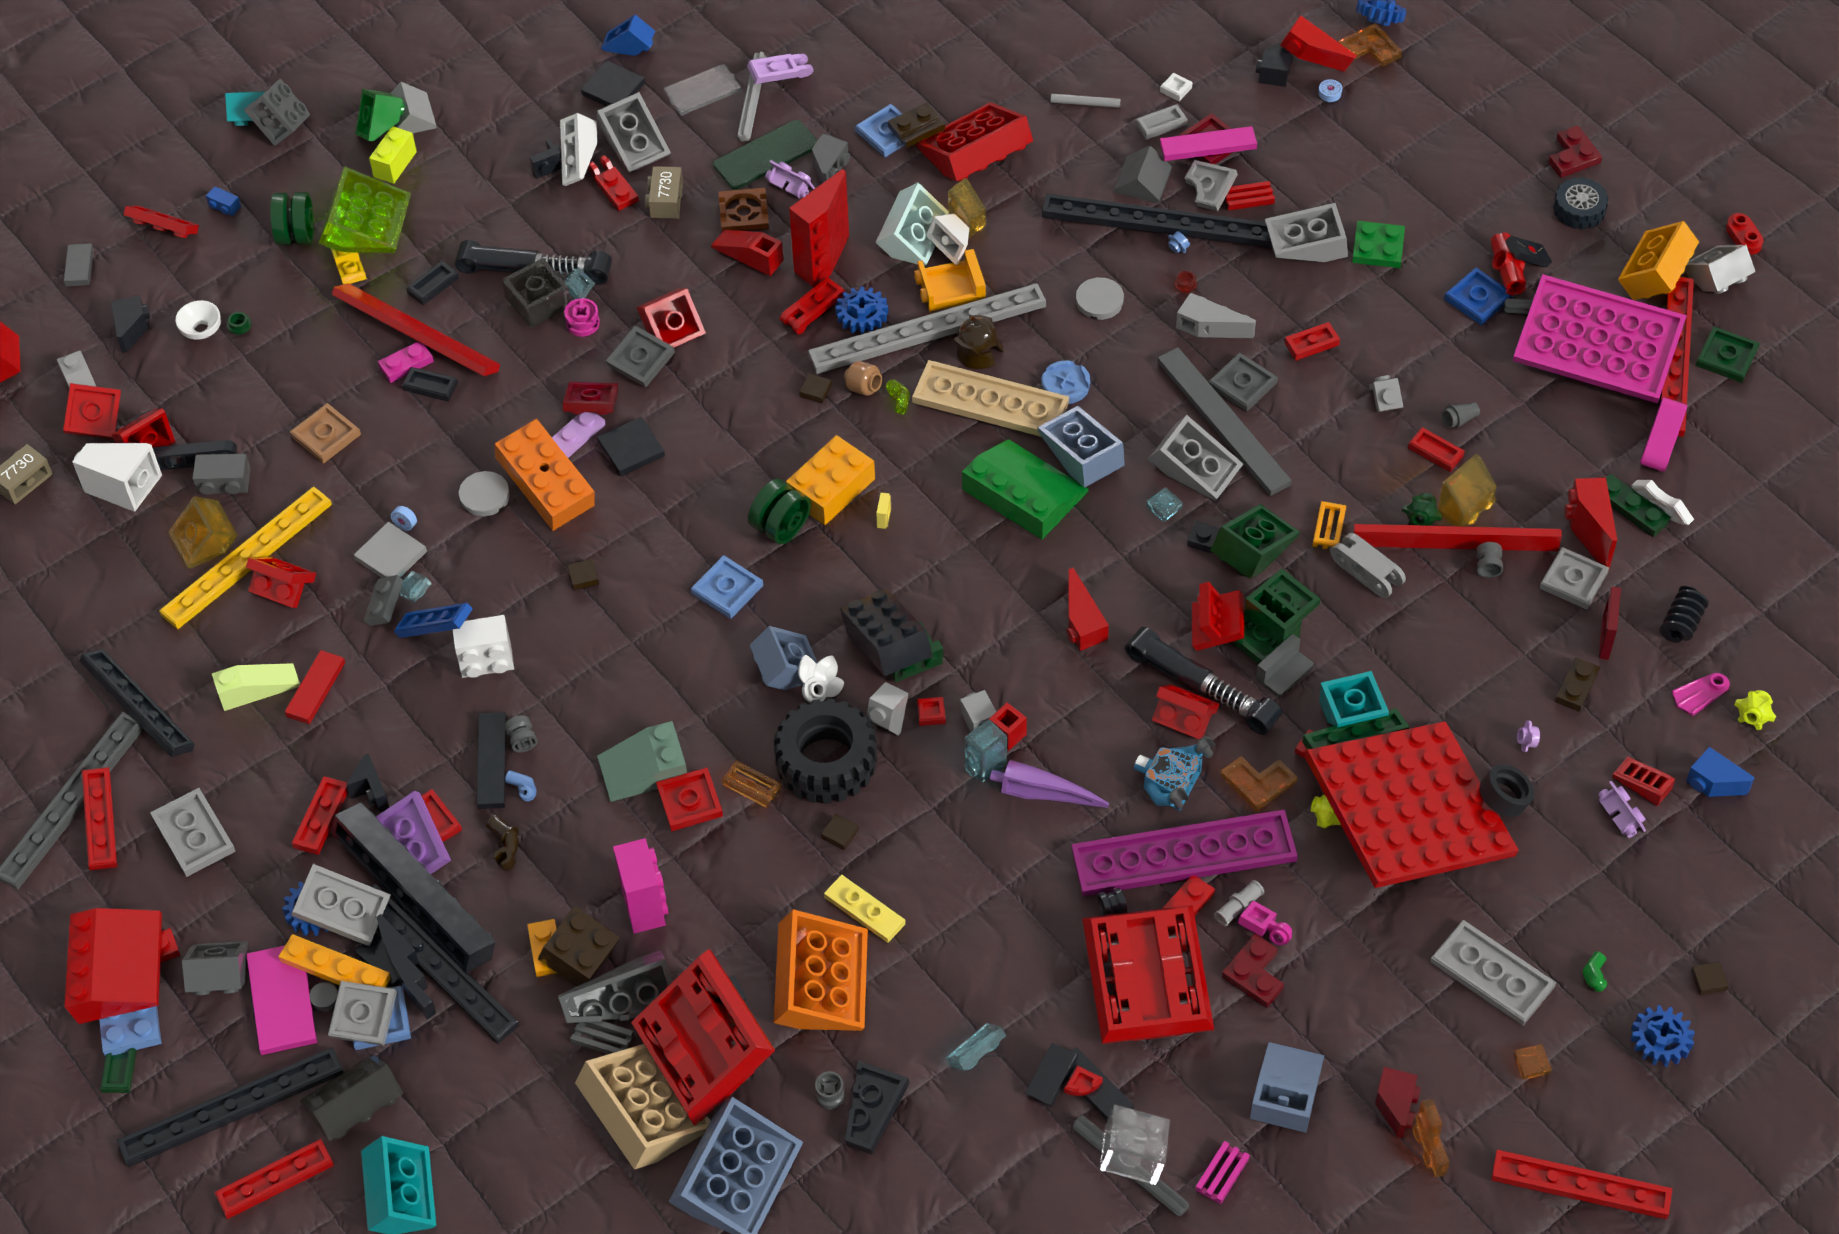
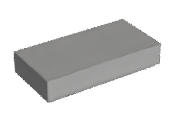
M1176 104L1137 118L1135 125L1145 140L1186 126L1188 119Z

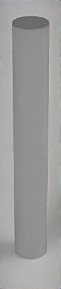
M1051 94V103L1120 108L1121 102L1119 98Z

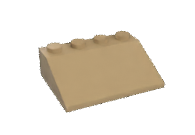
M644 1044L586 1061L575 1082L634 1170L656 1163L704 1135L710 1123V1119L706 1117L698 1125H693Z

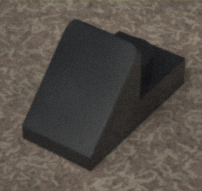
M369 753L365 754L350 777L347 789L351 799L367 794L370 804L376 803L379 812H383L389 808V804Z

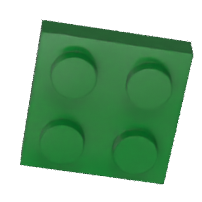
M1357 221L1352 263L1400 268L1405 226Z

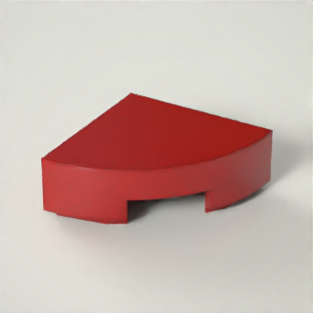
M1077 1065L1064 1088V1093L1073 1096L1090 1094L1099 1088L1103 1082V1077Z

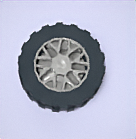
M1575 177L1564 181L1563 184L1558 186L1553 204L1555 216L1564 225L1574 229L1593 228L1595 225H1599L1605 217L1609 197L1606 194V189L1600 183H1596L1592 179H1585L1584 177Z

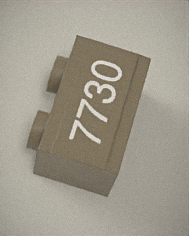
M653 167L652 176H648L647 187L650 190V194L645 196V207L650 209L651 218L679 219L683 189L681 167Z
M28 444L16 451L13 456L0 465V494L16 505L53 475L47 459Z

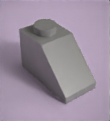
M885 682L869 698L866 717L875 725L899 735L902 729L908 693Z

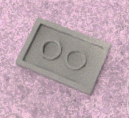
M200 788L150 812L186 877L236 852Z
M313 864L291 916L370 946L378 926L376 917L383 914L390 894Z

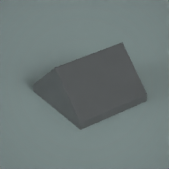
M1151 146L1145 147L1126 157L1116 182L1114 193L1159 203L1172 166L1167 161H1164V158Z

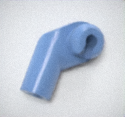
M508 771L505 782L518 787L519 796L522 800H533L537 793L534 780L515 771Z

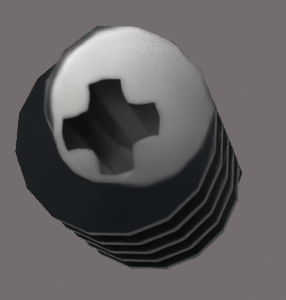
M1681 586L1663 620V624L1660 626L1661 635L1666 640L1676 643L1682 640H1691L1698 628L1697 624L1701 621V616L1704 615L1705 609L1709 605L1708 599L1693 587Z

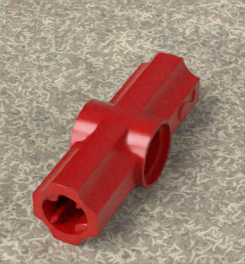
M1503 232L1495 234L1490 239L1494 254L1492 267L1500 272L1506 293L1514 296L1522 294L1527 289L1523 274L1525 261L1514 258L1505 242L1511 235Z

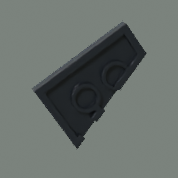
M857 1061L856 1083L853 1086L852 1108L849 1111L845 1142L849 1147L872 1155L910 1082L908 1077Z

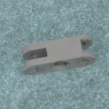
M1348 533L1343 538L1342 544L1338 543L1330 550L1333 560L1341 568L1381 598H1388L1392 594L1391 583L1395 586H1401L1406 581V576L1398 565L1355 533Z

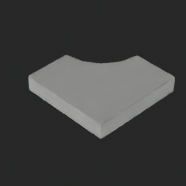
M1194 160L1184 179L1187 184L1197 190L1195 200L1197 207L1218 212L1238 174L1236 169Z

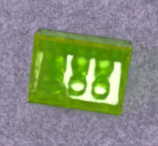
M344 166L334 189L319 244L340 252L395 253L411 193Z

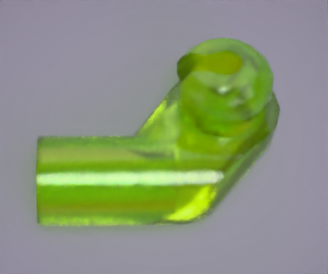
M889 380L886 384V389L889 395L896 400L895 412L905 414L910 393L897 380Z

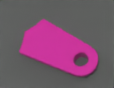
M1712 673L1674 689L1672 695L1677 708L1694 716L1726 693L1730 683L1723 674ZM1714 680H1719L1722 684H1715Z

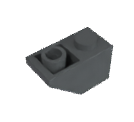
M822 134L812 148L813 166L821 184L839 172L843 166H846L850 159L848 142L826 134Z

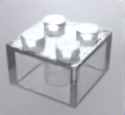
M1114 1104L1105 1125L1100 1170L1156 1185L1166 1163L1170 1119Z

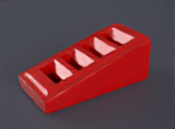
M1627 757L1612 775L1614 779L1656 806L1668 795L1675 783V779L1670 775L1630 757ZM1630 767L1633 771L1628 776L1624 772ZM1639 773L1642 776L1637 780L1634 777ZM1646 779L1650 780L1648 784L1644 783Z

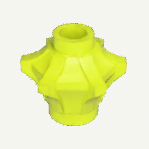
M1757 690L1749 691L1748 697L1744 699H1737L1734 706L1739 709L1740 717L1738 721L1740 723L1747 722L1752 724L1756 730H1761L1762 725L1767 721L1774 722L1776 715L1771 709L1773 702L1771 696L1765 691Z
M1316 796L1311 805V812H1314L1317 817V826L1327 828L1331 825H1341L1326 796Z

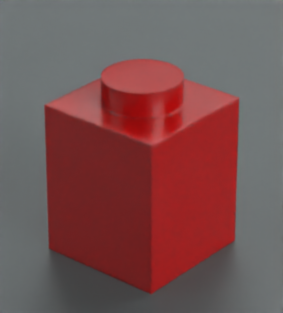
M1008 702L989 718V736L1007 751L1027 735V717Z

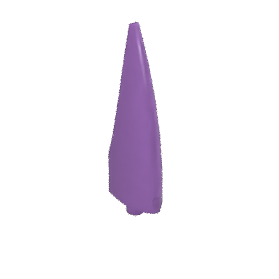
M1009 760L1005 773L997 770H992L990 780L1002 783L1001 793L1024 799L1053 800L1104 808L1109 806L1108 802L1075 783L1024 763Z

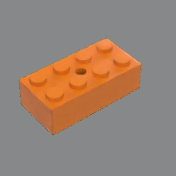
M537 419L495 443V458L552 531L595 506V491Z

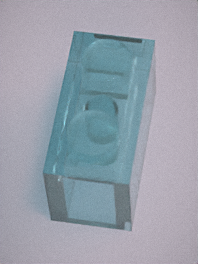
M990 719L965 736L964 766L967 772L973 777L976 776L983 783L990 778L992 770L999 771L1007 765V736Z

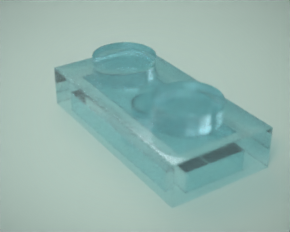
M986 1023L949 1054L946 1059L951 1067L963 1071L971 1069L977 1065L978 1059L984 1054L996 1049L999 1042L1006 1035L1001 1027Z

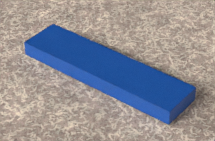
M468 603L408 612L397 625L394 633L399 638L460 629L473 608Z

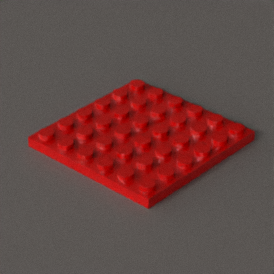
M1446 721L1308 749L1304 755L1374 888L1515 857L1519 851L1499 814L1493 811L1481 797L1479 790L1480 781Z

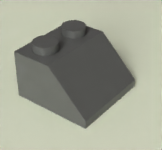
M248 941L192 944L182 959L185 992H194V995H206L211 991L222 990V993L225 994L239 991L246 982Z

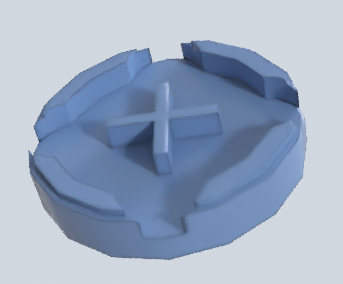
M1069 360L1050 364L1041 377L1042 390L1069 396V404L1082 400L1090 389V374L1082 365L1078 366Z

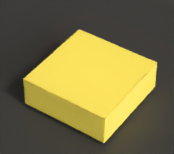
M881 493L876 513L877 528L886 529L891 513V496L888 493Z

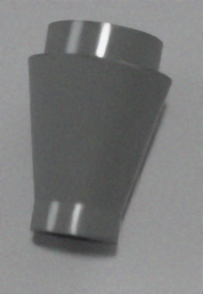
M1475 402L1448 405L1442 410L1441 419L1445 427L1457 429L1474 417L1479 416L1480 409Z

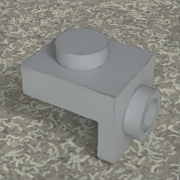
M1390 375L1375 378V382L1369 385V389L1373 390L1377 413L1403 408L1398 378L1390 379Z

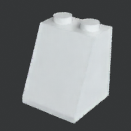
M86 443L73 460V465L85 493L134 512L162 476L152 445L148 443Z

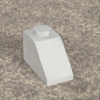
M956 214L935 216L926 236L956 265L959 264L968 245L969 227Z

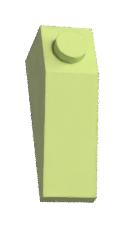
M293 663L237 665L212 673L224 711L300 686Z

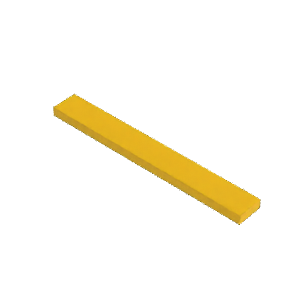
M313 486L160 609L161 616L177 630L251 571V569L246 568L248 558L268 557L329 508L332 505L331 500Z

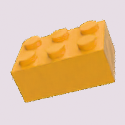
M1684 221L1647 230L1619 276L1618 281L1633 300L1647 299L1654 295L1670 293L1675 288L1680 275L1684 272L1689 259L1693 256L1699 241Z
M836 435L795 472L786 483L793 490H798L810 498L811 509L809 515L823 525H826L875 480L874 460Z

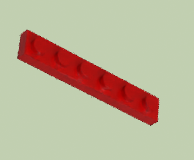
M1497 1150L1495 1154L1491 1181L1666 1220L1669 1216L1672 1188Z

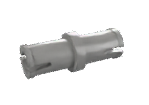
M1252 880L1239 893L1231 895L1229 902L1214 913L1216 921L1221 926L1226 927L1235 917L1242 914L1252 901H1255L1264 894L1261 884Z

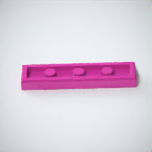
M1250 126L1160 138V147L1164 161L1253 150L1257 149V141L1253 127Z

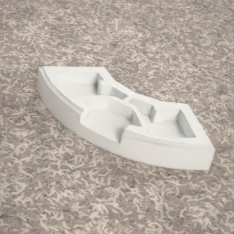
M1636 480L1631 485L1634 491L1671 516V521L1682 525H1689L1694 520L1680 499L1673 498L1664 493L1652 480Z

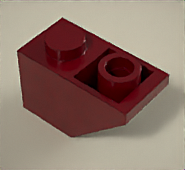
M1384 1067L1375 1105L1396 1136L1403 1138L1405 1128L1411 1129L1415 1112L1410 1111L1411 1103L1417 1104L1421 1089V1087L1415 1086L1418 1075Z

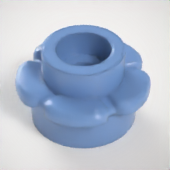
M1178 231L1173 236L1169 235L1170 242L1168 246L1177 254L1179 252L1186 253V249L1190 246L1187 238Z

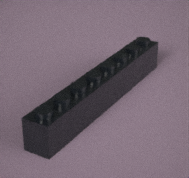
M359 803L334 815L332 835L465 973L492 960L496 942L492 935L486 932L477 923L474 916L468 914L459 904L458 900L443 888L440 881L435 879L425 869L424 865L409 853L407 847L402 845L392 835L391 831L376 819L373 812L369 811L362 803Z

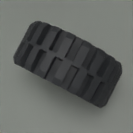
M820 699L812 700V703L808 705L805 702L798 706L797 711L791 710L787 713L786 720H781L777 727L778 731L774 736L777 773L779 778L783 780V785L788 790L793 789L794 795L799 798L805 796L807 801L816 803L817 800H822L823 804L831 803V800L838 799V802L847 800L846 796L850 794L851 796L858 794L860 786L866 787L870 782V777L875 773L877 762L875 731L872 729V723L869 718L863 717V712L857 707L852 709L850 703L844 701L836 703V699H827V701L820 702ZM823 739L837 740L850 749L842 758L829 763L814 762L802 754V751L808 745Z

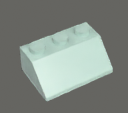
M916 183L899 192L875 243L892 258L914 264L922 260L925 266L936 246L926 236L935 216L948 215L950 212L924 187Z

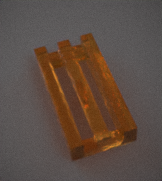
M737 760L722 778V785L766 808L770 805V800L776 797V792L782 789L780 782ZM736 770L770 787L771 789L768 790L762 787L761 785L757 784L750 778H745L739 775L738 773H736Z

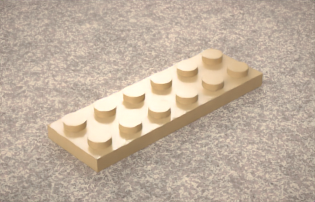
M928 360L912 396V403L1042 437L1038 432V427L1065 413L1069 404V396Z

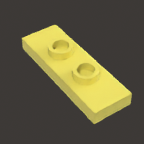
M843 875L824 893L825 899L887 943L905 925L904 918Z

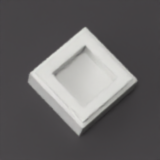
M1172 73L1160 86V92L1180 102L1191 90L1192 82Z

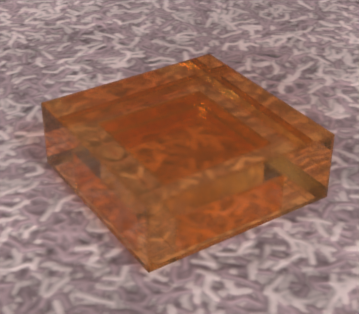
M1542 1044L1515 1050L1514 1057L1523 1080L1551 1073L1552 1068Z

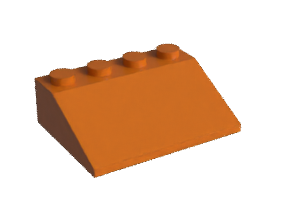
M794 909L789 912L778 924L774 1023L796 1029L862 1031L865 1027L868 929Z

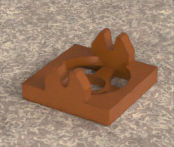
M765 188L718 192L722 232L724 230L747 231L769 229ZM746 199H755L761 206L752 207L747 204ZM739 200L740 204L735 209H726L731 201ZM743 208L749 209L751 211L748 215L741 216L737 213L740 209ZM759 214L756 218L749 220L753 215ZM735 216L737 219L741 221L733 220L730 217Z

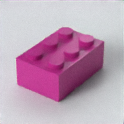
M646 838L613 846L621 890L633 933L666 926L664 915L669 914L663 888L664 883L661 872L658 870L654 847L648 848Z

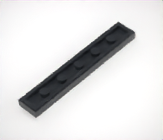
M103 649L81 654L79 662L170 757L193 751L195 744Z

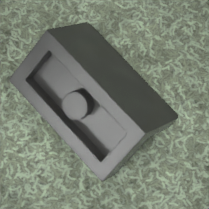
M1294 634L1290 635L1257 667L1256 680L1278 697H1282L1314 665L1310 659L1299 652L1300 639Z

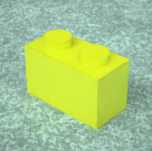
M394 126L390 128L369 158L373 177L393 184L397 181L417 152L412 132Z

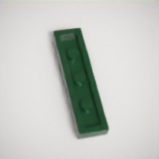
M1397 708L1388 710V716L1341 727L1332 726L1304 734L1302 743L1308 750L1409 729V725Z

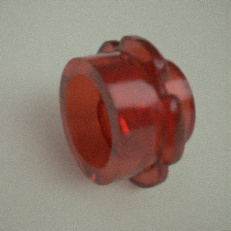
M1181 271L1174 281L1175 288L1183 293L1195 290L1198 287L1196 275L1191 271Z

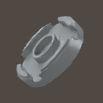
M1096 277L1088 279L1076 291L1078 310L1089 318L1091 316L1097 317L1098 320L1112 318L1122 309L1124 292L1120 285L1108 278Z
M489 471L470 475L462 482L459 489L462 507L474 516L485 517L498 513L503 505L504 507L507 505L510 497L507 481L501 475Z

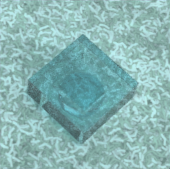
M577 267L573 269L562 284V287L574 299H580L587 296L595 283Z
M1165 487L1147 500V507L1165 522L1182 509L1183 502Z
M411 571L404 579L399 594L406 599L416 602L418 598L424 595L426 589L432 583L425 576Z

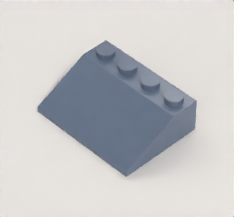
M731 1097L718 1106L669 1203L693 1218L728 1233L757 1234L803 1142L734 1097Z

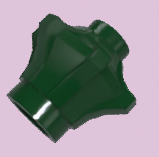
M1425 492L1413 496V501L1402 507V512L1408 516V525L1432 526L1436 520L1441 521L1442 514L1437 509L1436 498L1430 493Z

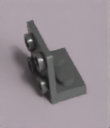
M278 79L264 94L244 109L274 146L293 133L310 116L304 103L297 99L292 93L291 88L281 79Z

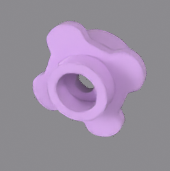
M1527 720L1524 727L1519 728L1517 732V741L1521 744L1522 752H1527L1528 747H1537L1540 740L1539 728L1532 726V722Z

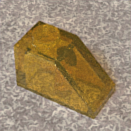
M964 178L948 191L949 214H956L969 227L968 237L970 238L976 232L981 231L986 225V208L970 182Z

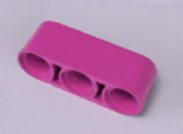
M1665 397L1662 398L1640 465L1665 472L1688 405Z

